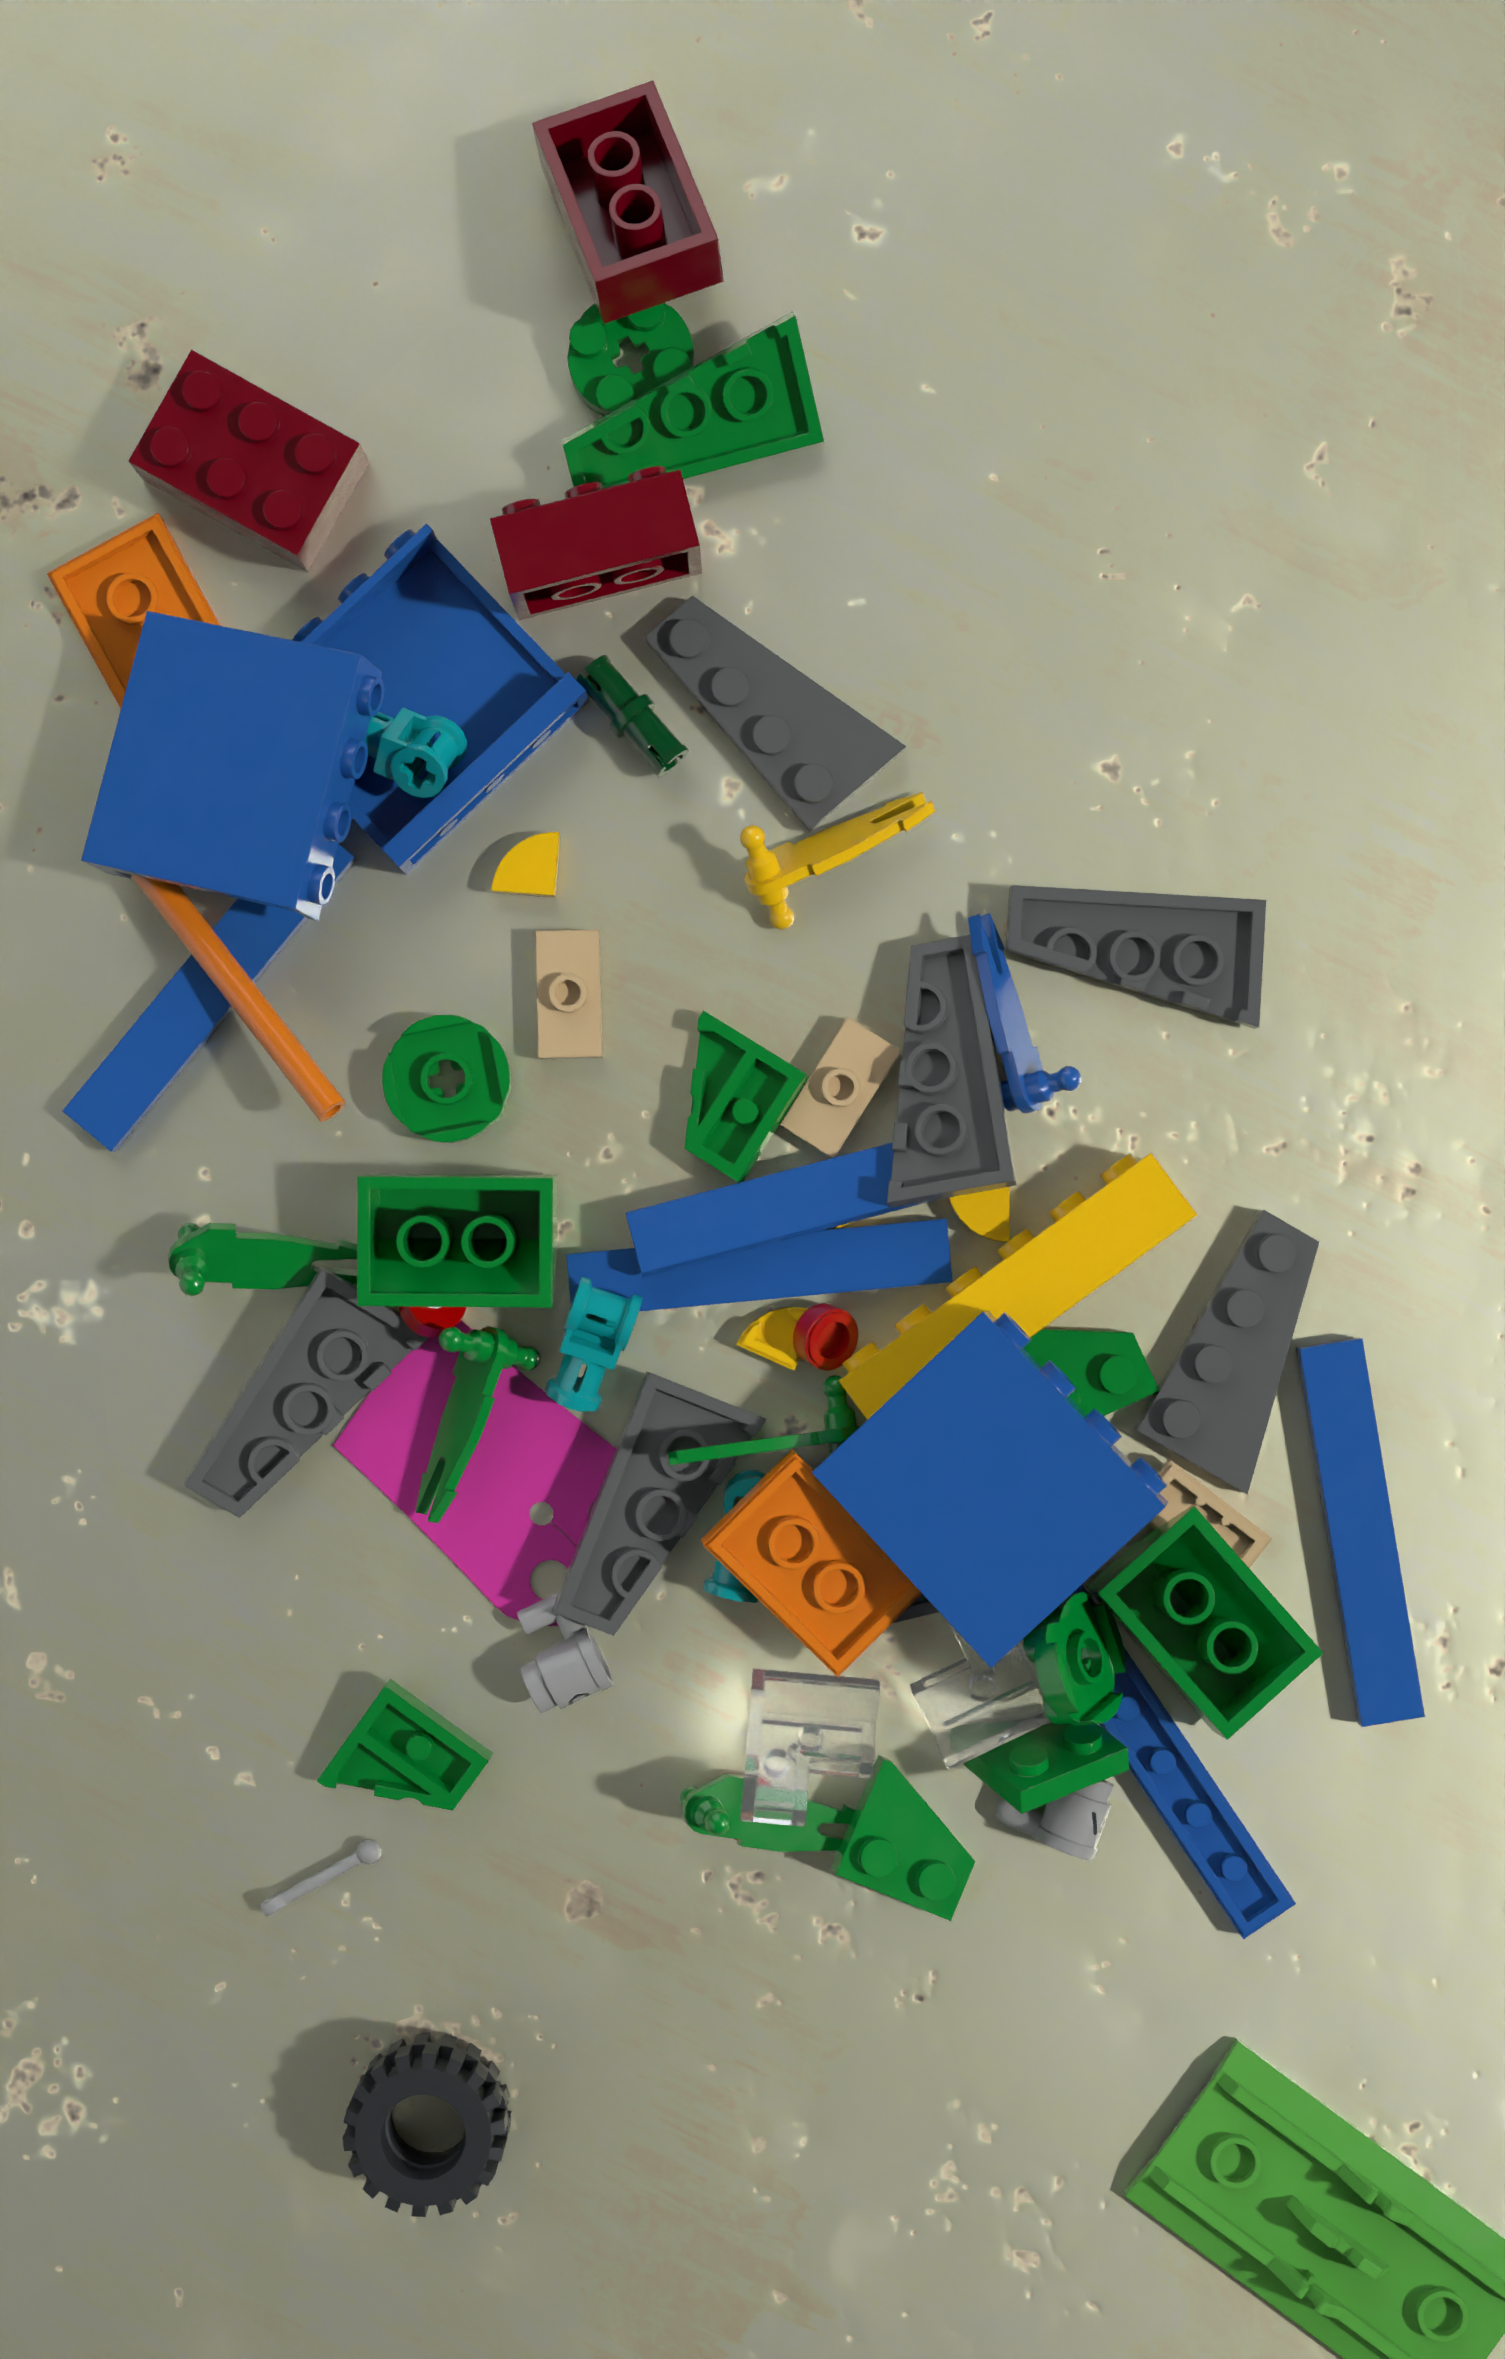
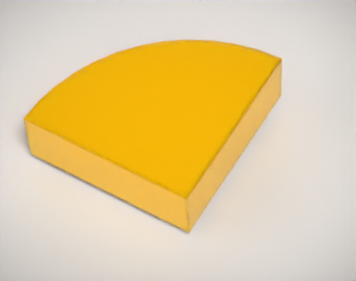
M547 832L537 834L514 846L502 859L495 872L491 888L492 893L556 898L560 833Z
M1010 1187L948 1198L958 1218L969 1229L989 1240L998 1242L1010 1241Z
M797 1306L783 1307L761 1315L744 1330L736 1345L795 1370L800 1358L793 1346V1333L799 1318L809 1308Z

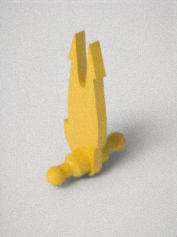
M921 792L884 803V807L829 827L795 844L789 841L772 850L766 849L764 843L765 834L760 827L755 825L746 826L741 831L740 842L747 849L749 855L745 862L748 872L744 877L749 893L757 895L759 903L768 906L770 912L769 920L773 927L780 930L789 928L794 921V914L785 901L789 894L787 886L813 874L818 876L856 858L903 830L905 832L909 831L935 812L932 800L926 802L924 794Z

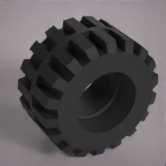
M424 2033L417 2034L413 2044L407 2045L404 2039L391 2044L386 2055L383 2056L379 2053L370 2062L366 2073L362 2074L347 2107L343 2122L347 2124V2128L342 2139L344 2151H352V2156L348 2163L354 2178L364 2173L367 2179L363 2190L372 2199L380 2191L387 2195L388 2199L385 2208L398 2213L401 2203L413 2205L411 2216L426 2217L428 2208L432 2205H437L439 2215L453 2212L458 2199L461 2198L467 2205L478 2197L481 2185H489L496 2174L499 2161L502 2160L511 2125L512 2112L507 2109L510 2099L507 2085L498 2084L497 2080L500 2070L492 2060L486 2065L479 2060L481 2049L472 2043L469 2044L466 2051L455 2047L456 2036L444 2034L441 2043L431 2042V2034ZM414 2095L439 2097L451 2104L459 2113L465 2127V2136L457 2145L444 2151L425 2152L415 2149L407 2144L396 2131L392 2120V2109L398 2102Z

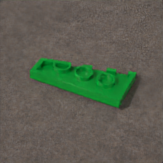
M793 311L562 439L561 442L573 487L599 482L602 483L603 489L629 483L627 477L630 474L654 466L665 467L666 473L681 470L682 478L686 479L824 442L797 319Z

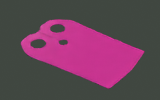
M462 1320L455 1326V1328L466 1334L472 1330ZM439 1337L428 1338L415 1351L412 1350L391 1370L392 1373L376 1389L369 1393L333 1447L403 1511L495 1607L506 1616L520 1621L517 1615L518 1611L543 1600L534 1593L530 1584L531 1573L535 1566L543 1561L553 1560L560 1562L568 1570L577 1548L576 1545H578L587 1523L589 1509L596 1500L616 1448L562 1405H559L547 1396L546 1392L512 1365L510 1368L502 1369L492 1395L495 1401L481 1438L455 1489L458 1492L439 1523L428 1522L432 1504L427 1515L416 1513L422 1473L427 1472L441 1417L456 1379L452 1372L460 1351L447 1352L443 1350L439 1344ZM537 1502L549 1504L553 1509L551 1522L546 1525L533 1523L530 1518L531 1507ZM554 1622L547 1626H558V1624Z

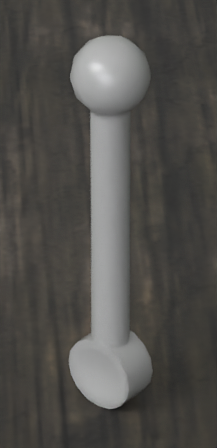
M364 1840L358 1845L355 1853L284 1892L271 1896L259 1906L265 1917L285 1907L288 1903L361 1863L368 1865L376 1863L381 1857V1847L374 1840Z

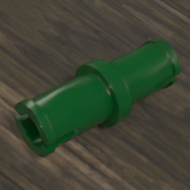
M607 655L598 657L585 668V671L589 674L588 676L585 673L578 675L576 681L611 720L609 729L617 738L625 736L653 768L657 777H662L680 763L676 759L677 757L684 759L687 756L689 749L682 745L654 713L655 703L647 694L640 696L613 666Z

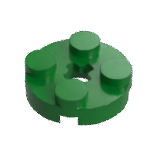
M594 303L570 329L567 360L573 386L587 407L600 415L601 413L604 415L611 413L694 366V347L689 329L679 313L666 303L603 324ZM629 343L634 348L644 347L648 354L641 358L643 369L633 374L627 365L617 368L613 363V360L621 355L620 347Z
M435 1015L410 1025L394 1043L391 1053H388L382 1071L383 1092L392 1114L411 1132L441 1143L462 1142L482 1134L493 1122H496L502 1116L512 1085L511 1067L502 1045L486 1028L457 1015ZM444 1061H450L453 1070H463L465 1074V1082L456 1085V1095L445 1098V1093L441 1088H431L430 1077L439 1074V1063Z
M1085 1592L1071 1594L1023 1638L1026 1656L1032 1663H1035L1037 1678L1043 1693L1044 1712L1050 1722L1054 1724L1069 1723L1074 1726H1083L1107 1722L1118 1711L1123 1697V1692L1113 1693L1115 1674L1126 1672L1125 1652L1118 1626L1104 1604L1092 1606L1087 1600L1092 1595Z

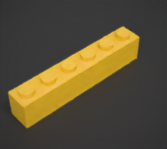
M1131 1153L1123 1157L1100 1175L1106 1183L1105 1187L1087 1200L1080 1191L1071 1195L1049 1212V1215L1055 1222L1053 1225L1036 1237L1032 1235L1028 1228L997 1250L1003 1261L983 1275L977 1266L973 1267L945 1288L952 1298L931 1313L928 1307L923 1304L895 1324L894 1327L901 1336L881 1350L872 1341L842 1364L849 1374L840 1379L839 1382L865 1418L868 1420L983 1311H990L996 1319L1006 1312L1031 1338L1193 1220L1197 1213L1153 1154H1148L1139 1162L1136 1161Z

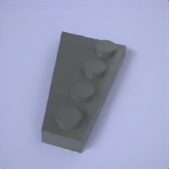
M691 596L645 636V642L809 832L906 749V746L694 596Z
M1011 885L1009 887L1006 951L1256 1029L1259 1028L1266 900Z
M970 935L911 945L904 1016L903 1057L900 1060L898 1080L900 1089L897 1122L894 1123L892 1144L894 1154L887 1204L890 1208L1017 1186L992 1032L986 1012L976 956L972 955Z
M1265 1210L1259 1211L1159 1384V1391L1154 1393L1134 1428L1247 1495L1319 1241Z
M321 1266L184 1480V1486L240 1518L300 1461L299 1458L323 1435L326 1436L355 1404L370 1390L376 1389L392 1373L391 1370L412 1350L415 1351L429 1337L421 1336L412 1331L405 1324L400 1313L389 1306H357V1287Z
M646 1371L552 1611L614 1636L661 1570V1565L680 1538L686 1535L698 1518L697 1514L716 1487L722 1484L736 1464L734 1463L735 1460L738 1458V1456L669 1465L668 1452L750 1441L752 1437L756 1436L767 1419Z

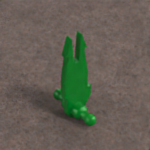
M186 1223L180 1227L177 1234L178 1240L171 1246L168 1254L169 1268L174 1276L180 1280L179 1287L185 1295L196 1296L203 1291L205 1282L232 1283V1288L275 1290L309 1286L321 1267L312 1264L314 1261L357 1259V1244L339 1238L338 1244L277 1233L236 1232V1224L208 1223L201 1228L197 1224ZM323 1266L351 1284L357 1283V1269Z
M486 1326L481 1330L473 1329L466 1334L462 1333L458 1328L447 1327L439 1335V1344L443 1350L447 1352L460 1351L452 1372L456 1379L441 1417L427 1472L422 1473L416 1513L427 1515L432 1504L428 1522L439 1523L458 1493L455 1489L483 1433L495 1401L492 1395L502 1369H508L512 1365H517L522 1370L532 1371L540 1364L541 1356L536 1348L532 1346H517L516 1341L513 1338H509L503 1329Z
M832 1375L823 1383V1391L827 1396L829 1407L823 1415L824 1431L668 1452L669 1465L827 1444L830 1456L860 1426H857L855 1411L847 1405V1392L839 1382L842 1377Z
M728 1773L698 1788L695 1786L687 1787L680 1795L682 1817L684 1822L694 1832L737 1839V1844L742 1847L777 1852L834 1851L833 1854L836 1856L843 1838L820 1833L818 1828L822 1823L850 1824L855 1812L854 1809L843 1804L841 1810L789 1792L752 1787L754 1779L751 1777Z

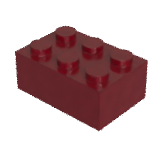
M653 80L532 123L543 173L603 324L724 282L718 236Z
M192 349L128 461L145 482L307 572L310 570L370 463L359 442Z
M663 466L644 468L630 474L627 477L629 483L603 489L602 483L599 482L578 485L565 492L566 499L540 505L539 499H524L504 506L502 508L503 515L490 518L508 592L518 619L523 620L702 574L700 544L681 470L666 473V469Z

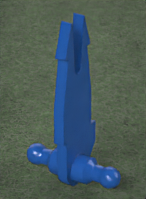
M990 913L982 916L977 914L968 917L972 955L976 956L986 1012L997 1053L1001 1054L1008 1079L1000 1083L1004 1109L1010 1112L1020 1110L1025 1114L1041 1109L1043 1102L1053 1099L1055 1092L1077 1089L1081 1083V1074L1078 1069L1072 1066H1065L1052 1074L1043 1070L1038 1049L1033 1047L1023 1008L1003 953L1005 948Z

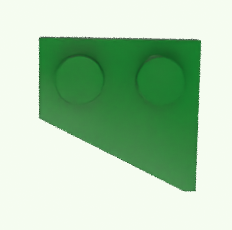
M703 1010L698 1018L697 1030L700 1032L696 1069H693L690 1094L693 1099L691 1115L687 1118L684 1149L740 1183L745 1180L809 1077L806 1073Z
M1042 1329L1030 1338L1031 1341L1024 1347L1041 1367L1048 1360H1051L1070 1379L1076 1389L1069 1397L1086 1415L1096 1408L1105 1416L1159 1391L1132 1332Z
M390 1678L317 1779V1782L324 1787L334 1789L339 1784L374 1790V1796L398 1801L403 1798H413L425 1806L453 1811L494 1753Z
M1047 1723L966 1731L952 1735L954 1757L1021 1814L1129 1770L1128 1747L1098 1724L1074 1726L1069 1723Z
M878 1755L831 1870L840 1877L951 1921L976 1861L898 1768L888 1758Z

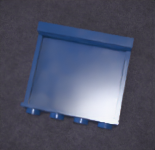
M427 523L416 534L412 529H409L398 536L385 551L384 556L387 561L370 577L366 573H362L354 578L338 596V600L342 604L324 621L320 617L310 620L292 639L293 641L362 654L383 672L381 679L384 683V697L379 712L395 718L404 707L425 717L433 715L446 717L456 723L464 732L467 740V752L460 764L452 769H448V779L444 787L433 797L420 798L412 796L402 790L394 780L373 772L376 758L371 756L367 758V764L362 776L354 781L349 800L352 818L406 875L589 702L586 690L569 672L565 674L442 545L433 529ZM439 733L434 734L429 741L432 743V746L440 736ZM426 768L418 777L419 780H423L428 774Z
M147 611L81 861L107 874L131 879L132 875L295 911L308 919L318 921L322 905H326L329 902L334 891L335 871L332 866L338 843L344 841L350 829L352 812L349 800L354 781L362 776L367 764L368 747L365 739L371 716L377 715L383 702L384 683L381 679L383 672L362 654Z
M983 1311L826 1458L812 1474L987 1665L992 1668L1166 1507L1168 1501L1160 1494L1167 1487L1161 1476L1142 1457L1131 1463L1114 1445L1122 1437L1115 1427L1096 1408L1086 1415L1069 1397L1076 1389L1070 1379L1051 1360H1048L1041 1367L1024 1349L1031 1341L1026 1332L1006 1312L996 1319L990 1311Z

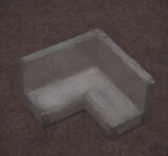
M949 1623L966 1658L910 1684L913 1696L935 1737L941 1758L947 1769H952L1050 1722L1044 1712L1043 1693L1037 1678L1035 1663H1032L1026 1656L1023 1639L990 1668Z
M753 1668L740 1821L805 1827L809 1773L872 1779L875 1762L876 1719L881 1686L879 1680Z

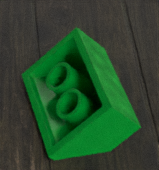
M367 1173L357 1176V1306L552 1308L558 1239V1175Z
M1193 1505L1134 1543L1086 1586L1094 1597L1106 1606L1116 1622L1209 1728L1226 1740L1231 1738L1323 1654L1321 1649Z

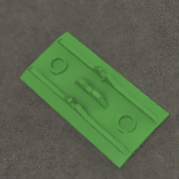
M1237 2038L1213 2072L1212 2078L1160 2149L1123 2192L1128 2199L1344 2359H1487L1505 2334V2237Z

